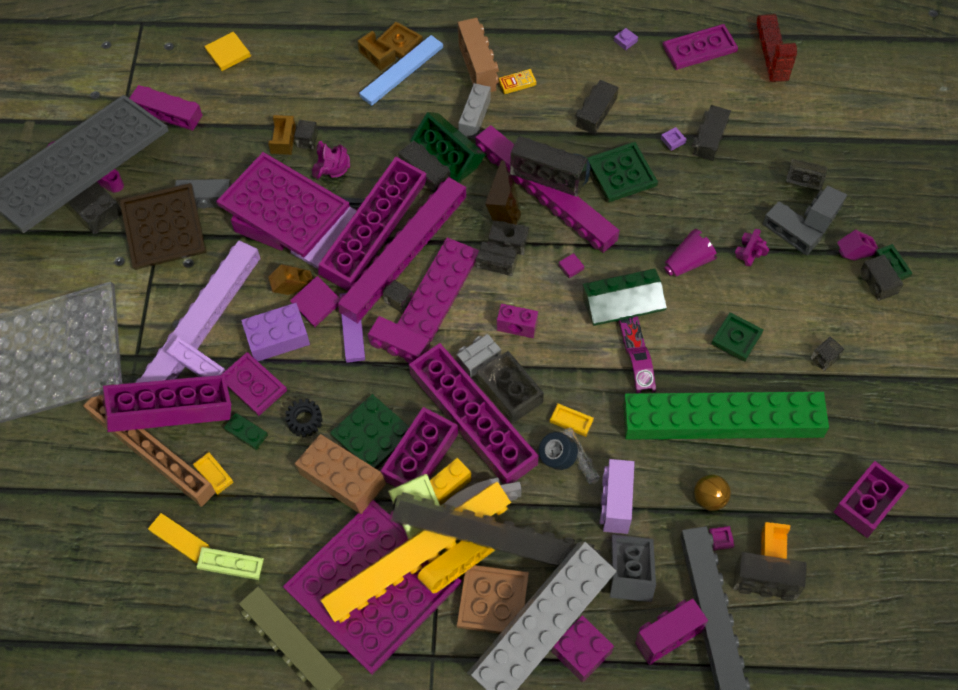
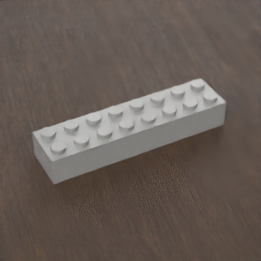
M579 542L467 674L485 690H517L616 573V570L586 542Z

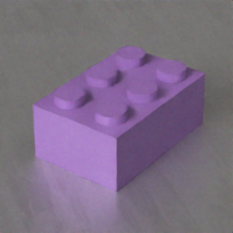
M297 303L241 320L253 358L257 361L310 345Z

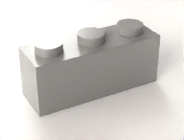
M476 83L472 87L459 121V131L467 138L476 140L491 101V87Z

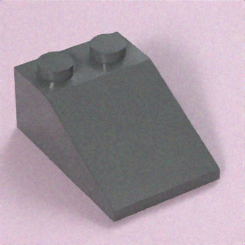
M612 535L610 565L616 570V573L609 580L610 598L652 602L656 587L653 539Z

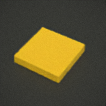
M234 31L204 46L221 71L251 57L250 52Z

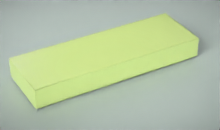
M202 547L197 569L259 580L264 558Z

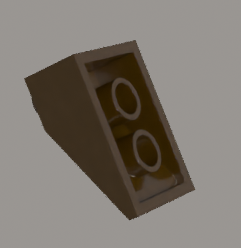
M501 160L485 205L495 226L516 227L517 221L521 217V211L513 179L505 161Z

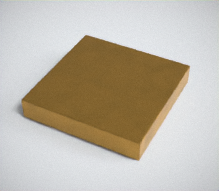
M395 22L376 40V45L386 51L393 48L395 56L402 59L423 40V36Z

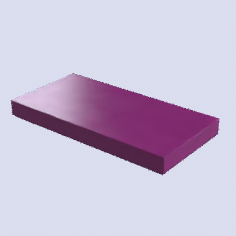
M724 24L667 40L662 44L676 70L738 51V46Z

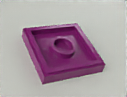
M317 276L294 296L290 302L292 304L297 303L299 311L316 327L338 307L340 298Z

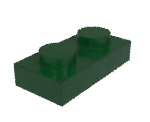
M893 244L876 250V257L894 283L911 277L912 271Z
M237 413L234 414L224 427L227 433L255 450L259 448L268 436L266 431Z

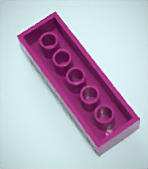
M225 375L103 386V404L107 432L230 420L231 401Z

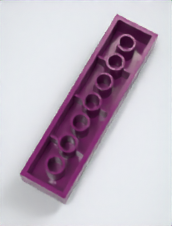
M395 157L319 263L318 275L349 291L351 285L355 281L357 282L363 271L368 268L424 187L427 173Z
M441 343L409 364L410 375L447 419L458 425V432L503 484L514 483L538 465V454Z

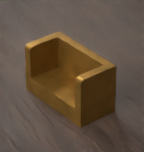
M374 31L358 40L359 52L380 71L396 61L393 48L386 51L376 45Z
M273 115L275 127L273 139L268 143L270 153L292 155L296 131L294 116Z

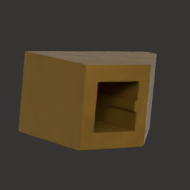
M282 264L268 277L272 291L285 295L300 292L313 280L311 271Z

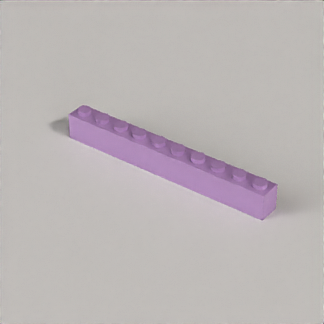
M238 241L230 249L229 255L220 263L219 269L210 277L207 286L200 291L197 300L190 305L187 314L180 319L177 328L169 334L167 342L158 350L154 360L147 365L145 373L135 383L178 378L185 366L166 354V351L177 337L198 349L260 260L257 248Z

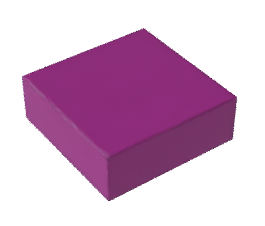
M574 253L561 260L558 264L568 278L584 270V265Z
M730 526L709 529V533L713 536V550L734 548Z

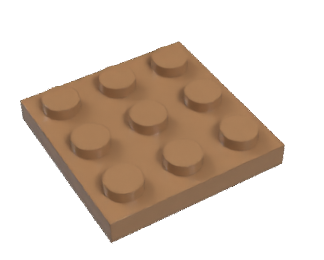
M477 565L466 571L457 628L501 634L525 606L529 572Z

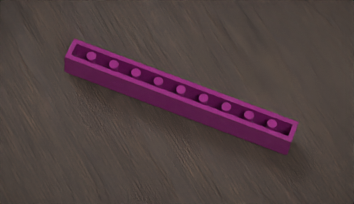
M490 125L476 136V146L486 154L485 156L488 157L491 163L499 166L501 160L505 161L515 183L523 186L530 195L535 196L555 216H559L564 220L568 227L576 230L579 236L588 240L595 249H599L604 253L618 241L619 229L493 126Z
M449 177L445 182L440 183L437 191L428 197L424 206L419 207L416 215L407 221L403 230L397 232L395 239L385 246L380 256L375 257L372 265L363 271L360 279L357 282L355 281L351 285L350 290L340 297L338 301L339 312L358 324L466 199V187Z

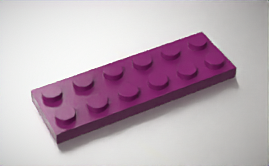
M446 238L397 324L430 338V342H432L476 263L480 250Z

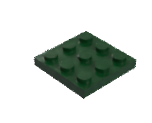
M636 142L587 158L590 163V170L608 203L658 185L655 175Z
M372 394L333 429L330 435L348 452L377 469L391 456L409 429V426Z

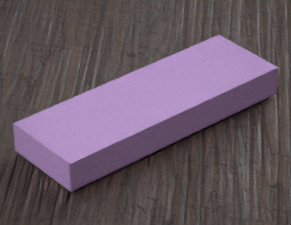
M177 337L166 351V354L199 377L217 376L226 371L180 337Z

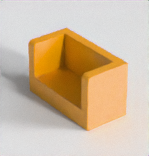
M765 522L761 533V569L786 571L790 566V561H787V534L790 531V525Z

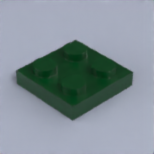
M729 312L711 344L746 362L763 334L764 329Z

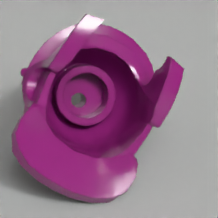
M319 141L317 145L318 161L312 168V176L319 180L322 175L339 177L346 173L350 168V157L346 154L347 149L341 144L330 149L326 143L323 144L322 141Z

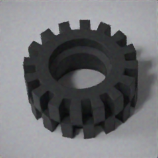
M299 399L298 404L296 401L292 402L293 407L289 405V411L286 410L285 413L286 422L291 432L295 433L296 436L302 434V437H306L307 433H309V436H312L313 431L317 433L318 427L321 428V422H323L318 404H315L313 400L310 402L309 399H305V402ZM304 412L310 413L312 417L309 422L304 424L297 422L299 414Z

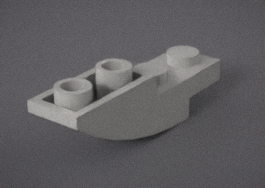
M499 478L476 483L455 494L441 506L444 516L492 483H499ZM520 482L500 485L510 501L521 497Z

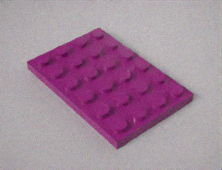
M264 152L216 201L217 205L303 258L307 256L350 207L349 202Z

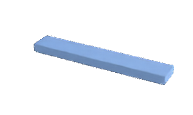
M430 35L359 93L360 97L371 106L374 105L443 48V43Z

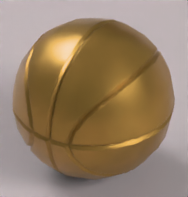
M707 475L696 483L694 496L702 508L715 511L727 505L731 497V490L724 478L718 475Z

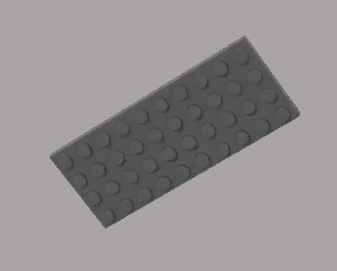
M122 95L0 179V214L22 233H25L168 132L167 125L131 99Z

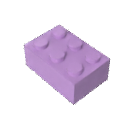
M610 459L609 465L604 466L602 478L603 493L601 496L602 512L600 514V524L604 525L603 532L628 534L632 520L634 461Z

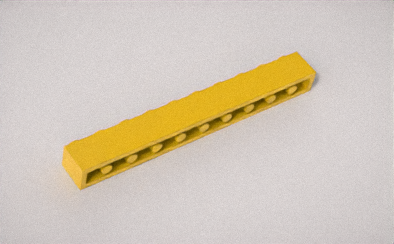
M498 482L492 483L320 599L321 603L334 622L339 621L341 623L351 616L349 612L355 608L359 611L369 604L367 600L371 597H380L387 592L386 587L391 584L396 586L404 580L403 576L408 572L413 574L422 568L420 564L424 561H433L440 556L438 554L439 551L444 548L447 551L457 544L455 540L461 536L465 539L474 533V527L477 525L482 527L491 521L489 517L495 513L500 515L508 509L507 505L511 501Z

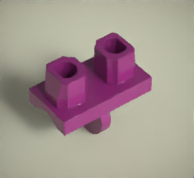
M755 229L753 234L744 233L742 244L747 246L746 248L739 246L735 251L736 258L744 260L746 266L751 267L755 257L766 256L769 252V248L766 246L767 242L763 241L759 236L761 232L759 229Z

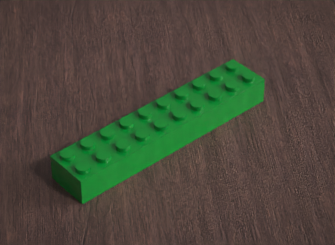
M824 392L625 394L623 402L625 440L824 438L829 429Z

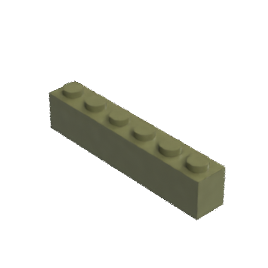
M259 586L239 603L242 608L241 615L248 622L252 620L256 624L254 629L261 637L265 634L270 639L267 643L275 652L278 649L282 652V660L289 667L293 665L298 670L295 674L303 683L307 680L312 685L310 690H338L345 683L337 670Z

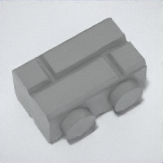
M488 334L483 337L478 336L473 341V344L459 349L456 354L457 363L471 378L501 358V349Z

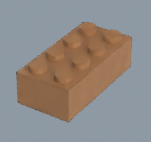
M478 18L458 22V45L472 84L491 87V92L496 91V84L499 83L496 72H499L497 62L493 61L492 49L488 48L489 41L487 36L484 37L483 24H479Z
M321 434L295 463L301 476L359 514L364 512L386 485L380 471Z

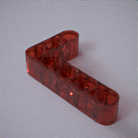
M776 14L758 15L757 29L770 82L789 81L797 56V45L795 42L783 43Z

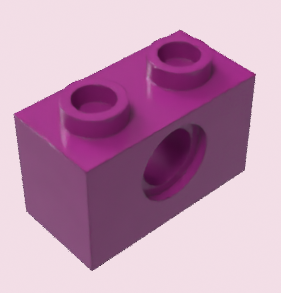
M501 304L497 317V331L534 338L538 324V311Z

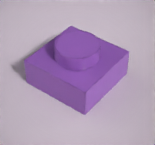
M627 28L614 36V42L624 50H627L638 41V37Z
M676 127L661 136V140L671 151L686 143V138Z

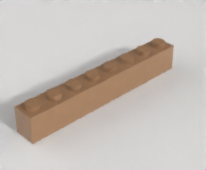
M97 392L83 406L94 420L107 429L103 396ZM144 429L110 432L199 506L202 507L216 493L210 482Z

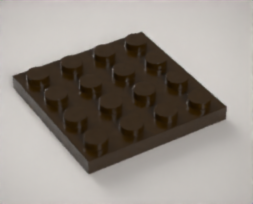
M191 183L120 200L134 270L207 253L194 189Z

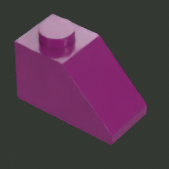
M858 230L852 231L837 242L840 247V254L844 258L853 261L875 255L876 250L879 249L873 237Z

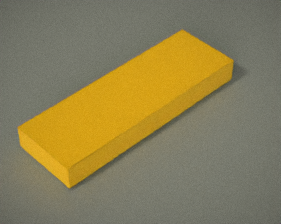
M162 513L159 514L148 528L151 533L195 563H198L201 548H210L207 543Z

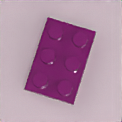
M248 352L221 374L225 375L227 388L258 416L287 391V388Z

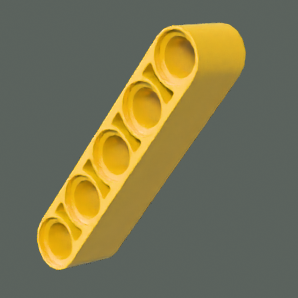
M491 520L425 566L419 572L418 579L432 593L439 592L501 547L507 541L509 533L495 520Z

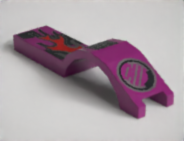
M638 317L619 320L618 323L626 354L629 355L633 367L636 394L641 393L643 389L651 388L652 393H656L652 360L645 346Z

